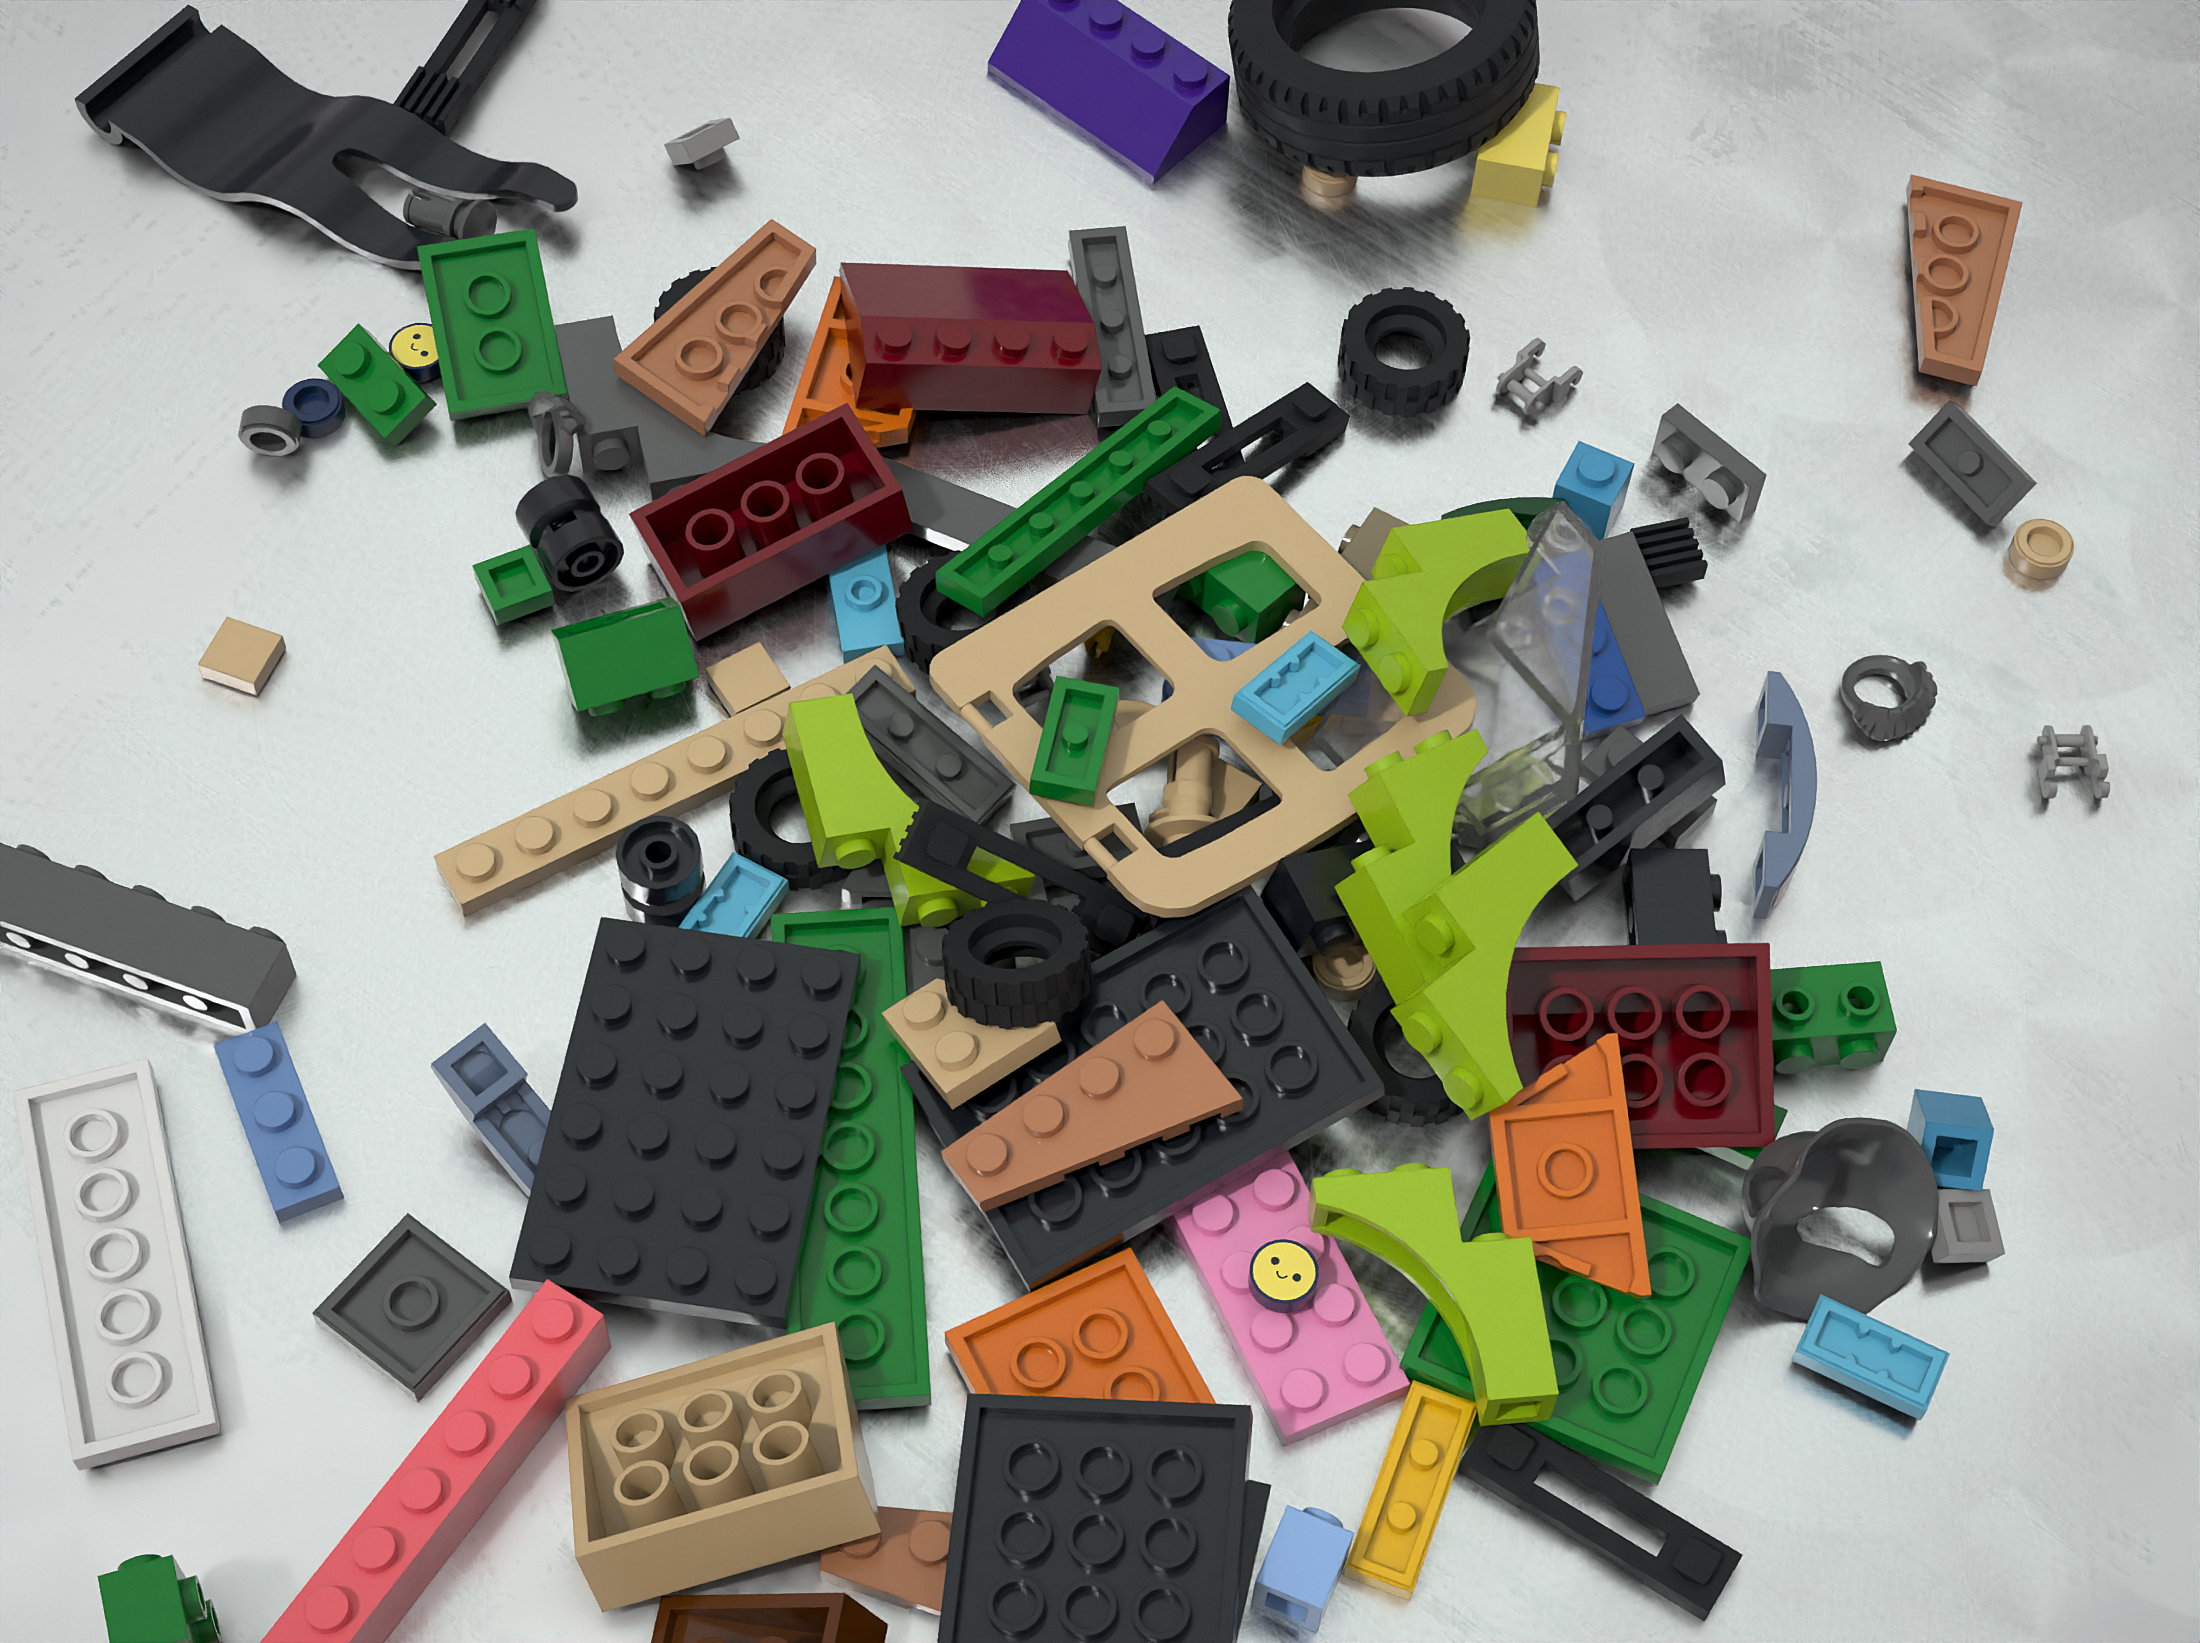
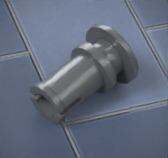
M415 188L412 190L413 195L408 194L404 202L403 217L408 224L413 226L418 225L459 240L493 235L496 230V209L493 203L485 199H476L471 202L464 198H458L452 201L428 193L424 189Z

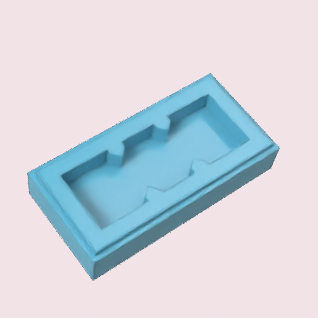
M883 545L828 573L844 663H848L884 645H887L893 656L905 654L904 640L901 637L897 620L896 598L886 546Z
M1309 631L1235 693L1230 709L1277 744L1282 745L1356 681L1361 665L1313 631Z
M733 852L678 928L755 939L770 919L771 914L775 912L789 892L788 880Z
M1820 1294L1791 1360L1921 1420L1927 1411L1950 1353Z

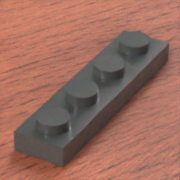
M1126 226L1070 230L1068 247L1074 284L1094 322L1102 367L1093 396L1097 426L1125 425L1156 401Z

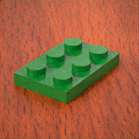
M535 228L417 246L450 421L526 409L529 406L531 397L536 392L544 390L568 400Z

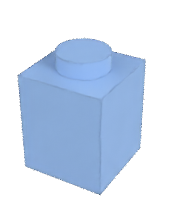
M1287 1505L1255 1580L1251 1605L1317 1633L1347 1561L1354 1532L1344 1529L1342 1522L1337 1517L1324 1510L1307 1507L1301 1511Z

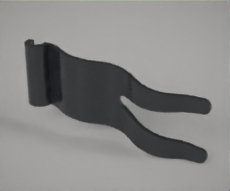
M189 4L75 98L76 106L81 116L101 138L115 145L120 144L126 138L130 139L167 172L190 188L218 200L228 202L257 201L280 207L306 220L346 248L366 258L396 268L421 270L417 246L459 239L422 231L385 210L352 180L336 169L338 163L345 158L357 156L371 161L418 187L455 198L471 200L518 198L553 212L567 211L574 207L578 201L575 183L547 166L534 162L500 161L473 152L444 136L411 112L381 99L360 95L334 97L320 94L300 85L281 72L255 47L222 24L210 33L200 19L199 10Z

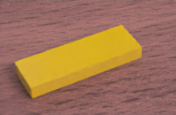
M1412 1381L1345 1565L1343 1576L1403 1599L1411 1600L1477 1413L1475 1402L1421 1382Z

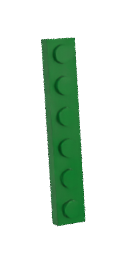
M1174 386L935 572L937 591L978 615L985 617L1142 492L1146 481L1182 460L1220 430L1221 410Z

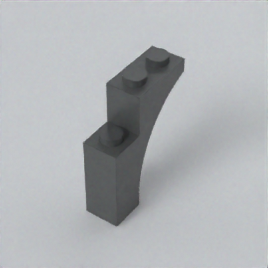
M613 315L554 325L568 401L572 403L586 420L584 427L575 433L583 473L597 470H616L625 465L643 462L652 502L765 444L730 438L710 431L704 437L614 373L613 359L622 352Z

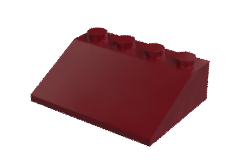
M840 263L839 273L855 408H914V410L1088 414L1102 367L1094 322L1068 270Z
M1770 943L1515 947L1506 991V1020L1511 1052L1523 1089L1537 1081L1541 1075L1560 1063L1564 1064L1591 1047L1606 1034L1618 1033L1633 1149L1766 1147L1775 1141Z

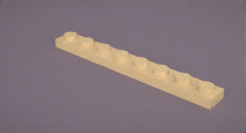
M884 645L434 855L437 870L463 916L466 917L618 845V840L626 829L641 819L653 816L675 818L734 790L735 781L740 773L744 774L749 769L748 765L756 758L762 759L768 755L769 751L774 749H786L782 734L790 702L846 694L874 665H877L915 699L916 689L887 645Z

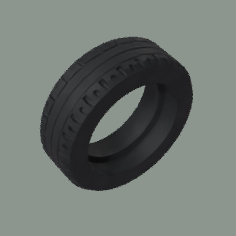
M1232 0L1229 8V45L1238 99L1246 119L1252 128L1259 133V136L1275 149L1301 164L1325 172L1353 177H1388L1429 170L1459 159L1487 143L1509 124L1528 100L1529 94L1535 86V80L1538 77L1540 51L1536 0ZM1389 8L1429 10L1453 17L1472 28L1460 42L1438 56L1395 70L1380 72L1337 70L1316 64L1297 53L1309 39L1326 27L1345 18L1373 10Z

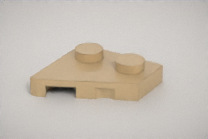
M939 978L931 981L881 1013L888 1030L952 1110L1062 1041L1054 1022L1046 1021L1029 1028L1017 1026L1012 1027V1029L999 1028L996 1025H981L970 1017H963L958 1013L956 1006H951L947 997L945 980Z

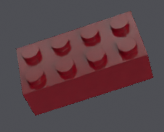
M848 403L629 513L645 554L669 595L680 605L684 621L696 641L914 530L901 486Z

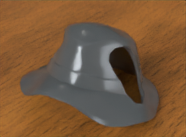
M1864 1117L1844 1118L1829 1123L1819 1131H1802L1780 1137L1760 1152L1748 1168L1742 1186L1743 1213L1746 1225L1751 1233L1750 1244L1754 1269V1295L1758 1301L1784 1314L1809 1320L1820 1294L1854 1310L1867 1314L1896 1292L1915 1273L1924 1261L1936 1237L1939 1200L1937 1184L1929 1160L1920 1144L1906 1129L1888 1120ZM1827 1207H1848L1867 1211L1890 1226L1894 1234L1892 1252L1887 1261L1876 1266L1852 1253L1803 1241L1797 1231V1226L1810 1213Z

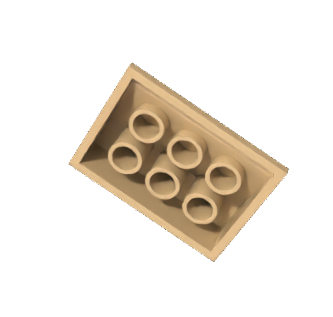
M835 1321L565 1399L575 1558L602 1613L881 1532L873 1477Z

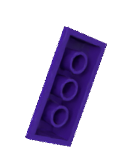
M1021 0L988 61V71L1152 184H1155L1227 122L1230 75L1118 0Z

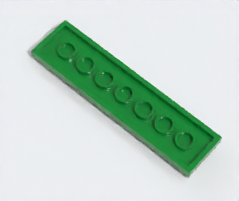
M895 907L771 914L772 941L861 954V971L789 1309L787 1335L835 1321L857 1410L932 1405L913 1093L899 1069L911 1062L908 1053L888 1030L881 1014L907 997L902 926L899 925Z

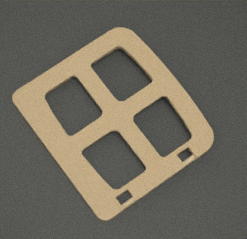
M1241 476L1229 481L942 650L932 659L929 671L930 684L934 691L958 717L962 716L983 739V744L1029 793L1030 777L1043 728L1016 701L1013 696L1014 692L1045 667L1108 625L1118 629L1171 684L1174 691L1173 695L1111 734L1094 806L1036 795L1031 796L1082 851L1086 850L1107 873V878L1128 901L1143 912L1162 918L1192 915L1275 871L1281 858L1303 854L1360 818L1348 793L1368 780L1364 771L1367 766L1399 751L1403 760L1409 759L1417 755L1413 749L1414 746L1444 730L1449 731L1452 739L1470 732L1477 711L1475 691L1466 678L1447 660L1449 668L1427 713L1404 716L1387 732L1336 769L1323 771L1317 768L1290 739L1279 745L1230 709L1235 693L1309 631H1313L1337 649L1351 642L1341 627L1362 582L1366 581L1269 484L1253 476ZM1249 551L1264 552L1319 606L1234 659L1218 661L1209 657L1154 601L1155 597L1214 566ZM989 699L1008 718L995 727L976 709V707ZM1202 734L1218 735L1280 797L1281 803L1225 836L1179 858L1163 856L1108 799L1107 793L1195 737ZM1112 832L1133 852L1119 862L1099 841Z

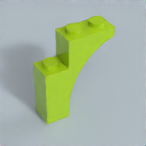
M1510 509L1391 528L1370 573L1375 580L1362 582L1341 628L1406 717L1427 713L1449 668L1443 648L1442 626L1453 616L1470 607L1499 598L1519 595L1542 550Z
M853 694L790 702L782 735L818 868L839 865V867L844 869H855L871 863L874 859L881 858L900 926L920 923L924 927H939L952 922L957 917L964 916V913L972 909L977 910L984 907L987 902L893 858L895 852L900 851L902 846L899 843L902 838H906L908 832L905 830L908 825H912L914 819L911 817L914 811L918 812L919 806L899 788L876 757L862 727ZM976 847L967 867V870L1025 898L1028 897L1035 879V874L979 847Z
M1477 728L1452 739L1448 730L1441 731L1414 746L1413 749L1417 755L1403 760L1399 751L1377 760L1364 769L1368 780L1348 793L1375 848L1352 860L1351 864L1356 872L1334 886L1396 1005L1442 969L1435 957L1421 946L1416 938L1414 929L1403 913L1451 876L1450 843L1457 804L1473 770L1489 752Z
M1539 811L1504 833L1403 913L1414 929L1416 938L1421 946L1435 957L1442 969L1398 1003L1390 1012L1401 1025L1408 1043L1414 1049L1421 1052L1443 1082L1448 1097L1464 1110L1470 1120L1505 1104L1523 1089L1514 1064L1507 1029L1506 991L1509 969L1522 929L1534 908L1551 888L1578 866L1575 859Z
M1408 1163L1395 1167L1391 1172L1362 1174L1357 1169L1344 1168L1331 1171L1323 1177L1313 1178L1308 1202L1311 1232L1335 1237L1381 1258L1401 1272L1433 1304L1451 1330L1464 1357L1471 1377L1480 1426L1550 1420L1559 1391L1531 1237L1511 1238L1505 1233H1487L1475 1237L1471 1242L1462 1243L1450 1167L1430 1168L1423 1163Z

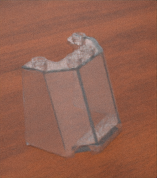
M1563 500L1536 516L1529 526L1526 536L1529 552L1499 609L1470 627H1467L1457 615L1453 616L1442 626V640L1446 659L1466 678L1475 691L1477 711L1470 731L1477 728L1489 750L1467 780L1457 804L1452 834L1459 835V844L1483 849L1538 811L1544 816L1574 800L1579 790L1598 624L1604 546ZM1359 654L1355 661L1361 665L1356 681L1332 701L1312 737L1314 743L1336 767L1383 735L1405 716L1361 654Z

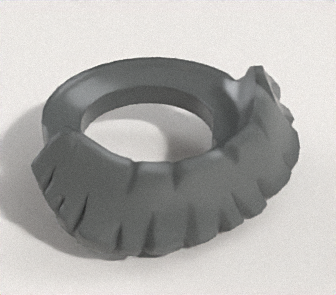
M546 390L536 392L530 399L528 413L538 437V451L542 470L545 475L551 478L567 475L573 457V435L584 427L586 420L570 401ZM556 441V445H555V455H554V459H553V458H552V445H553V443Z
M1871 655L1858 659L1845 670L1841 682L1842 698L1849 710L1853 712L1852 717L1855 723L1865 732V735L1878 741L1900 738L1906 733L1912 732L1916 726L1923 722L1922 719H1926L1929 716L1928 710L1934 707L1936 703L1935 697L1938 692L1936 682L1932 680L1933 675L1927 671V665L1923 661L1909 664L1905 660L1889 655ZM1872 674L1887 675L1902 685L1905 696L1908 699L1895 708L1876 706L1862 701L1857 696L1854 686L1865 676Z

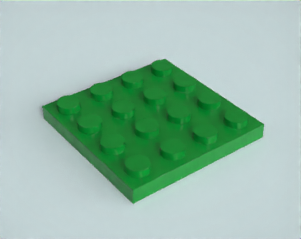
M1493 1157L1490 1159L1460 1227L1462 1243L1471 1242L1472 1239L1483 1234L1502 1233ZM1638 1192L1652 1294L1649 1298L1637 1299L1535 1260L1559 1395L1550 1420L1524 1423L1557 1443L1658 1486L1751 1253L1750 1238ZM1428 1300L1402 1357L1399 1368L1404 1371L1409 1379L1476 1403L1471 1377L1462 1352L1451 1330L1437 1309Z

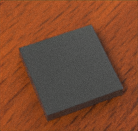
M407 1213L312 1314L317 1324L415 1401L419 1402L509 1305L512 1297L507 1288Z

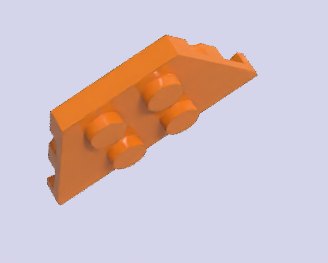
M834 276L782 435L848 403L876 448L907 443L917 410H914V408H855L840 277Z
M1612 1033L1598 1039L1594 1045L1564 1064L1560 1063L1547 1071L1537 1081L1519 1091L1505 1104L1487 1112L1502 1233L1508 1234L1511 1238L1531 1237L1535 1260L1634 1298L1643 1299L1649 1298L1652 1294L1618 1033Z

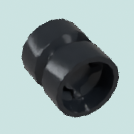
M573 475L554 476L537 484L519 501L515 512L517 523L531 547L537 551L539 561L550 580L560 590L572 592L592 587L610 576L620 565L624 555L623 544L608 519L601 514L598 502L587 484L580 477Z
M653 816L641 819L628 827L618 840L615 855L623 899L629 917L634 922L678 928L707 889L703 871L702 852L697 834L688 824L674 817Z

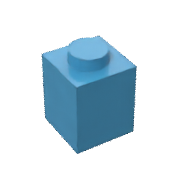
M1578 441L1555 483L1552 498L1565 499L1564 519L1560 533L1584 543L1606 539L1624 506L1635 463Z
M1915 1089L1907 1131L1917 1140L1925 1152L1932 1167L1937 1186L1982 1192L1994 1134V1128L1982 1097Z

